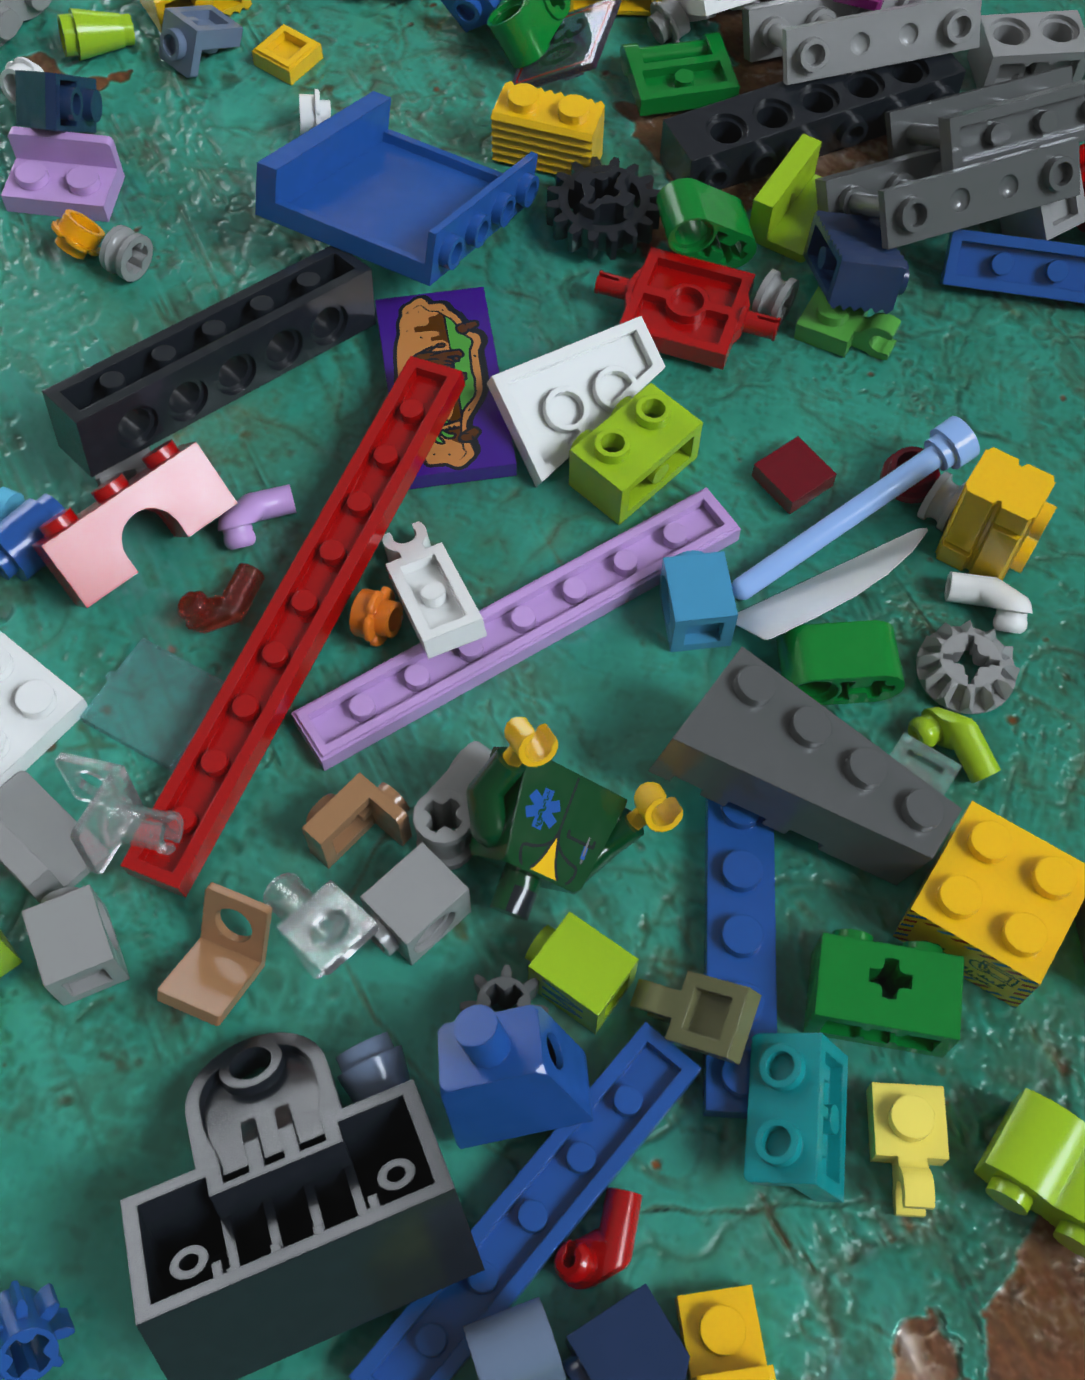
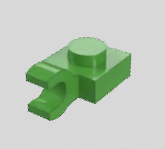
M818 286L796 323L794 339L844 358L852 346L866 352L871 357L887 360L896 345L897 340H894L893 337L900 327L901 320L894 315L876 313L867 317L868 311L864 312L862 307L856 311L851 306L843 310L840 305L832 309L822 289Z

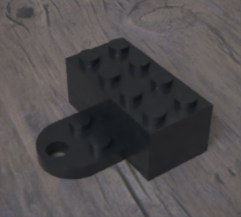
M277 1032L254 1036L234 1044L213 1058L194 1079L185 1101V1117L195 1169L120 1200L136 1326L167 1380H237L485 1270L414 1080H409L343 1108L335 1079L323 1051L309 1038L294 1033ZM259 1067H267L258 1076L242 1080L250 1071Z

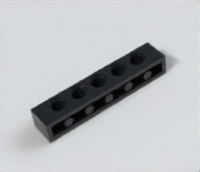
M952 53L796 84L786 85L781 81L663 119L659 160L672 180L692 178L722 190L773 173L802 134L822 141L819 157L886 135L884 112L960 93L966 70Z
M329 246L43 390L42 393L58 446L92 478L376 324L372 269L352 254Z

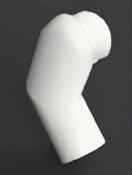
M952 571L948 574L945 586V601L997 609L993 619V626L998 631L1022 634L1027 629L1028 613L1033 614L1032 605L1028 597L996 577Z

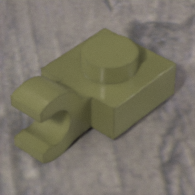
M687 971L681 991L639 979L630 1006L646 1011L647 1016L670 1023L665 1039L676 1046L740 1065L762 995L747 986Z

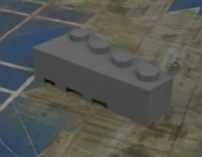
M743 646L648 770L668 781L675 776L702 789L701 796L722 806L731 802L764 817L762 824L778 832L786 834L789 830H792L818 842V850L896 886L934 858L962 811V808Z

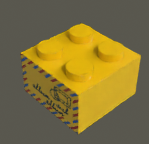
M971 801L949 835L894 932L893 937L902 942H931L941 946L943 953L963 956V978L1016 1009L1041 985L1085 899V863L980 804Z

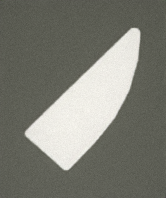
M915 529L738 612L736 625L763 640L772 639L856 597L888 575L914 551L928 532V529Z

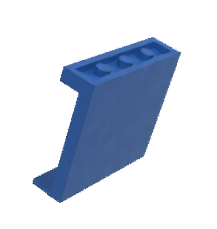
M375 91L362 97L257 162L255 215L428 286H431L447 271L454 270L464 257L475 248H480L486 239L499 228L507 226L511 218L523 208L531 206L539 188V177L535 175L538 159L537 153L531 151L504 173L498 172L388 129L391 97Z

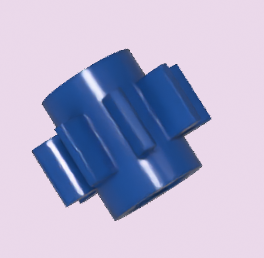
M18 1280L11 1282L9 1289L0 1293V1380H38L53 1366L61 1367L64 1363L57 1340L69 1337L75 1333V1328L68 1309L59 1307L60 1303L52 1284H46L37 1292L30 1287L21 1286Z

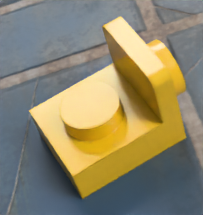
M752 1284L675 1297L681 1341L690 1355L687 1369L688 1380H776L773 1364L767 1365Z

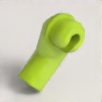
M931 707L924 709L921 712V716L914 717L909 722L908 735L916 747L926 750L937 744L954 750L971 783L983 780L1001 770L979 726L972 718L941 707Z

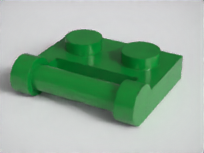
M720 32L704 33L700 40L639 48L638 43L621 45L620 61L622 72L628 78L640 116L697 109L739 95L740 85Z

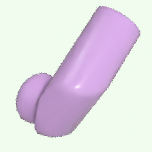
M290 484L243 495L237 500L238 504L219 517L218 531H223L224 545L230 550L253 545L256 536L252 530V523L297 513Z

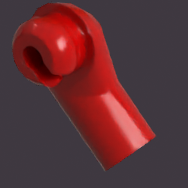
M617 1188L606 1189L600 1226L574 1241L567 1240L563 1242L555 1253L554 1268L561 1280L576 1290L593 1289L628 1267L632 1259L643 1195Z

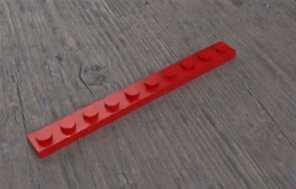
M410 356L121 862L120 866L129 875L182 897H187L465 387L464 376L461 370Z

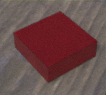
M799 436L755 463L752 471V477L789 515L831 488L837 475Z

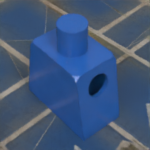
M472 1005L464 1009L454 1022L445 1023L438 1029L440 1093L456 1144L460 1149L593 1121L586 1054L541 1006L525 1005L494 1012L486 1005Z

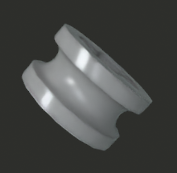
M118 225L113 227L103 239L99 251V261L102 268L106 271L118 274L119 277L127 282H134L146 273L153 256V245L147 236L135 233L125 225Z
M772 269L761 283L751 311L776 318L780 317L781 324L795 301L800 285L799 280L791 277L789 280L784 281L781 278V272Z
M948 471L942 473L934 483L917 513V517L923 521L927 518L936 520V528L942 532L945 531L965 483L962 485L955 484L952 480L953 474Z

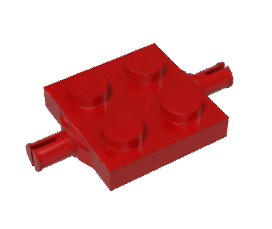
M655 247L650 248L643 267L631 279L600 270L595 282V294H602L625 301V311L619 324L642 316L659 353L721 370L725 367L732 345L741 337L743 332L775 341L781 321L780 317L776 318L749 310V299L756 274Z

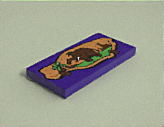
M484 287L375 299L388 394L410 356L461 370L465 381V387L409 489L517 476V463L512 436L487 385L491 376L500 372Z

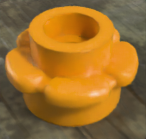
M66 209L61 219L52 222L51 228L57 235L55 243L64 252L77 259H84L87 253L91 256H99L100 247L98 246L104 238L105 232L93 220L80 212Z

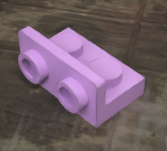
M17 126L11 127L8 139L16 159L1 194L8 212L62 217L66 209H72L93 221L109 222L125 178L114 140L110 136Z

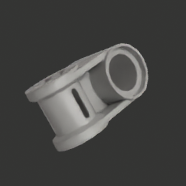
M479 741L471 742L460 751L448 770L419 799L414 807L413 824L417 833V846L423 842L450 870L462 867L472 857L469 848L472 834L466 791L471 781L487 763L492 750Z

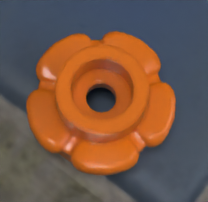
M383 586L380 591L364 588L356 595L353 601L349 619L350 630L354 636L364 638L365 641L370 642L371 646H381L387 638H393L397 635L403 620V607L400 602L395 601V594L389 587Z

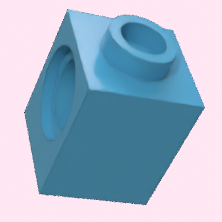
M692 550L682 552L673 557H664L659 583V595L670 652L731 646L738 612L725 552L703 553Z

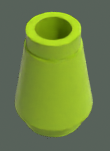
M69 8V13L57 14L59 35L65 57L77 56L79 61H83L125 48L126 46L135 45L134 27L129 13L119 14Z

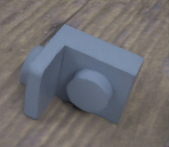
M213 5L165 8L160 35L159 57L186 78L197 77L201 53H216L219 48L240 47L243 27Z

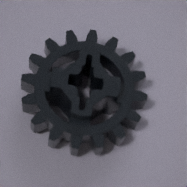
M597 156L591 157L590 167L586 168L576 161L572 162L571 175L558 172L555 178V186H548L546 223L549 226H553V238L556 241L568 238V251L571 253L578 250L581 246L587 248L588 259H594L598 251H606L609 259L615 260L617 249L623 248L631 255L635 254L637 240L649 244L652 241L653 229H659L660 214L656 199L660 190L653 189V176L646 175L639 178V165L635 163L626 169L620 168V161L617 157H613L609 165H601Z

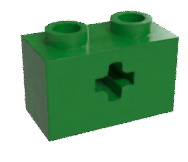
M837 929L832 934L823 932L811 953L803 1033H823L828 1038L941 1058L960 1041L964 975L963 956L943 953L941 946L926 941H906L899 946L873 941L874 938L871 934L856 929ZM878 978L885 981V991L894 995L892 999L882 997V987L873 982L875 979Z

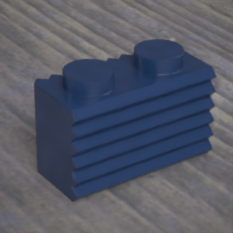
M816 211L814 213L803 255L832 309L840 305L843 310L851 306L854 311L862 307L864 312L872 308L875 314L882 309L885 314H888L893 310L897 296L902 295L908 285L909 264L907 260H904V255H900L901 250H897V247L889 250L882 248L879 219L826 211Z

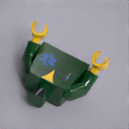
M514 717L506 723L504 735L510 744L509 747H493L489 760L471 781L466 791L472 834L469 847L471 855L503 870L489 907L528 921L540 887L576 894L583 888L585 882L610 860L644 835L643 827L646 824L655 832H666L676 827L683 817V809L675 797L666 798L667 795L661 785L655 782L641 784L634 795L636 808L632 811L625 808L627 799L552 761L551 759L555 756L558 749L556 736L546 723L539 725L535 732L526 717Z

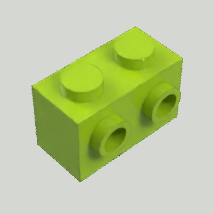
M650 383L634 397L627 396L615 406L610 417L597 428L585 430L575 439L569 451V485L615 523L620 525L698 457L703 422L654 384Z

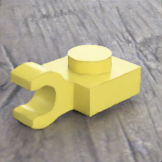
M871 1082L866 1089L870 1162L892 1163L894 1215L924 1218L926 1216V1209L933 1210L935 1208V1186L929 1165L943 1166L949 1160L944 1086Z

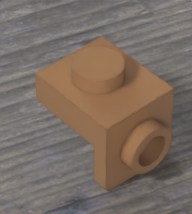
M359 772L336 795L333 793L327 794L312 807L306 818V824L302 827V831L310 853L329 869L375 823L403 846L412 837L407 814L410 808L404 798L393 787L385 782L376 787Z

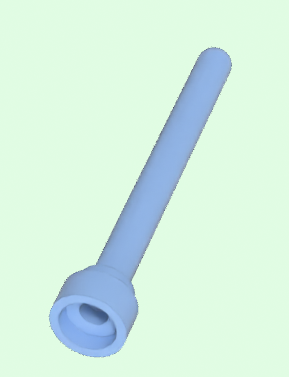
M951 416L930 431V438L924 442V450L734 579L731 583L734 597L738 600L751 598L935 470L946 471L950 467L959 469L980 454V445L972 429L957 416Z

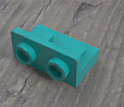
M758 1033L752 1037L744 1178L753 1185L791 1186L815 1202L844 1203L848 1056L823 1033Z

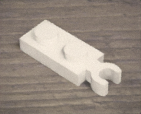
M418 521L412 524L415 533L413 540L407 543H397L389 532L384 534L382 542L389 561L385 565L390 581L428 659L486 637L487 632L483 618L444 545L441 542L431 546L426 527Z

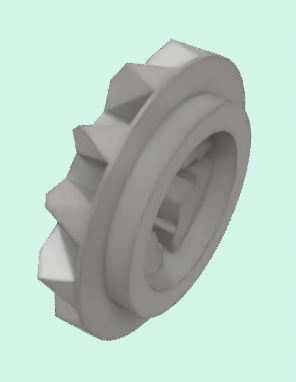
M971 620L961 626L952 627L945 622L935 633L926 636L916 658L917 676L926 693L941 706L963 714L986 713L1001 706L1013 692L1020 668L1015 666L1012 659L1013 646H1004L996 638L995 628L985 632L973 628ZM965 650L969 651V655H972L973 664L983 666L979 667L970 684H968V675L965 674L964 666L956 663Z

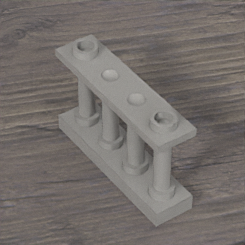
M772 0L742 6L744 58L749 62L783 56V83L790 85L979 48L982 0H884L881 9L875 11L834 2L833 0Z

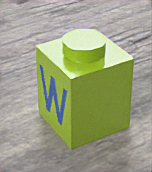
M570 911L556 929L547 924L536 936L525 956V959L531 962L528 966V980L536 977L539 981L538 994L595 1035L635 980L639 962L637 957Z

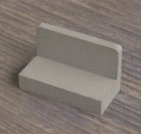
M19 771L0 787V863L39 903L44 896L57 889L74 887L106 859L107 854L102 846L26 771Z

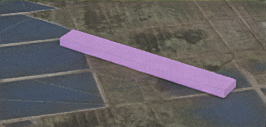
M706 487L479 610L487 632L486 637L428 659L421 643L293 711L291 715L294 724L323 770L326 771L656 587L660 583L664 557H673L682 552L692 550L703 553L718 552L739 540L741 528Z

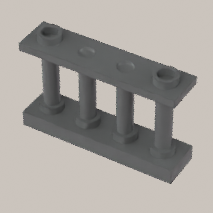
M1066 65L884 112L888 158L891 159L932 147L940 148L943 173L1070 137H1078L1079 142L1085 141V79L1073 82L1072 66Z
M1070 137L943 173L940 148L932 147L815 179L818 211L862 215L879 219L882 248L893 249L1080 195L1079 138Z

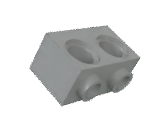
M1078 10L981 15L979 48L969 49L967 55L976 87L981 88L1066 65L1072 66L1073 82L1081 81L1085 73V28Z

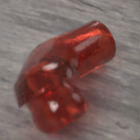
M240 563L236 567L223 593L207 597L203 591H190L180 599L177 606L178 615L186 621L188 629L203 634L237 624L244 619L265 577L254 566Z

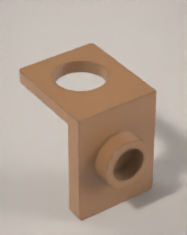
M211 882L205 889L201 936L158 987L157 1001L212 1025L219 1026L265 967L272 907ZM221 909H233L241 913L249 921L252 935L242 936L228 929L221 919Z

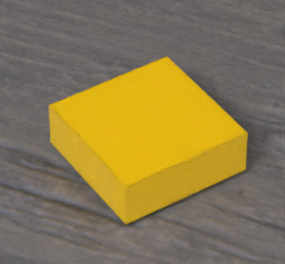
M285 24L280 26L251 51L256 67L291 86L323 59L322 46L319 42Z

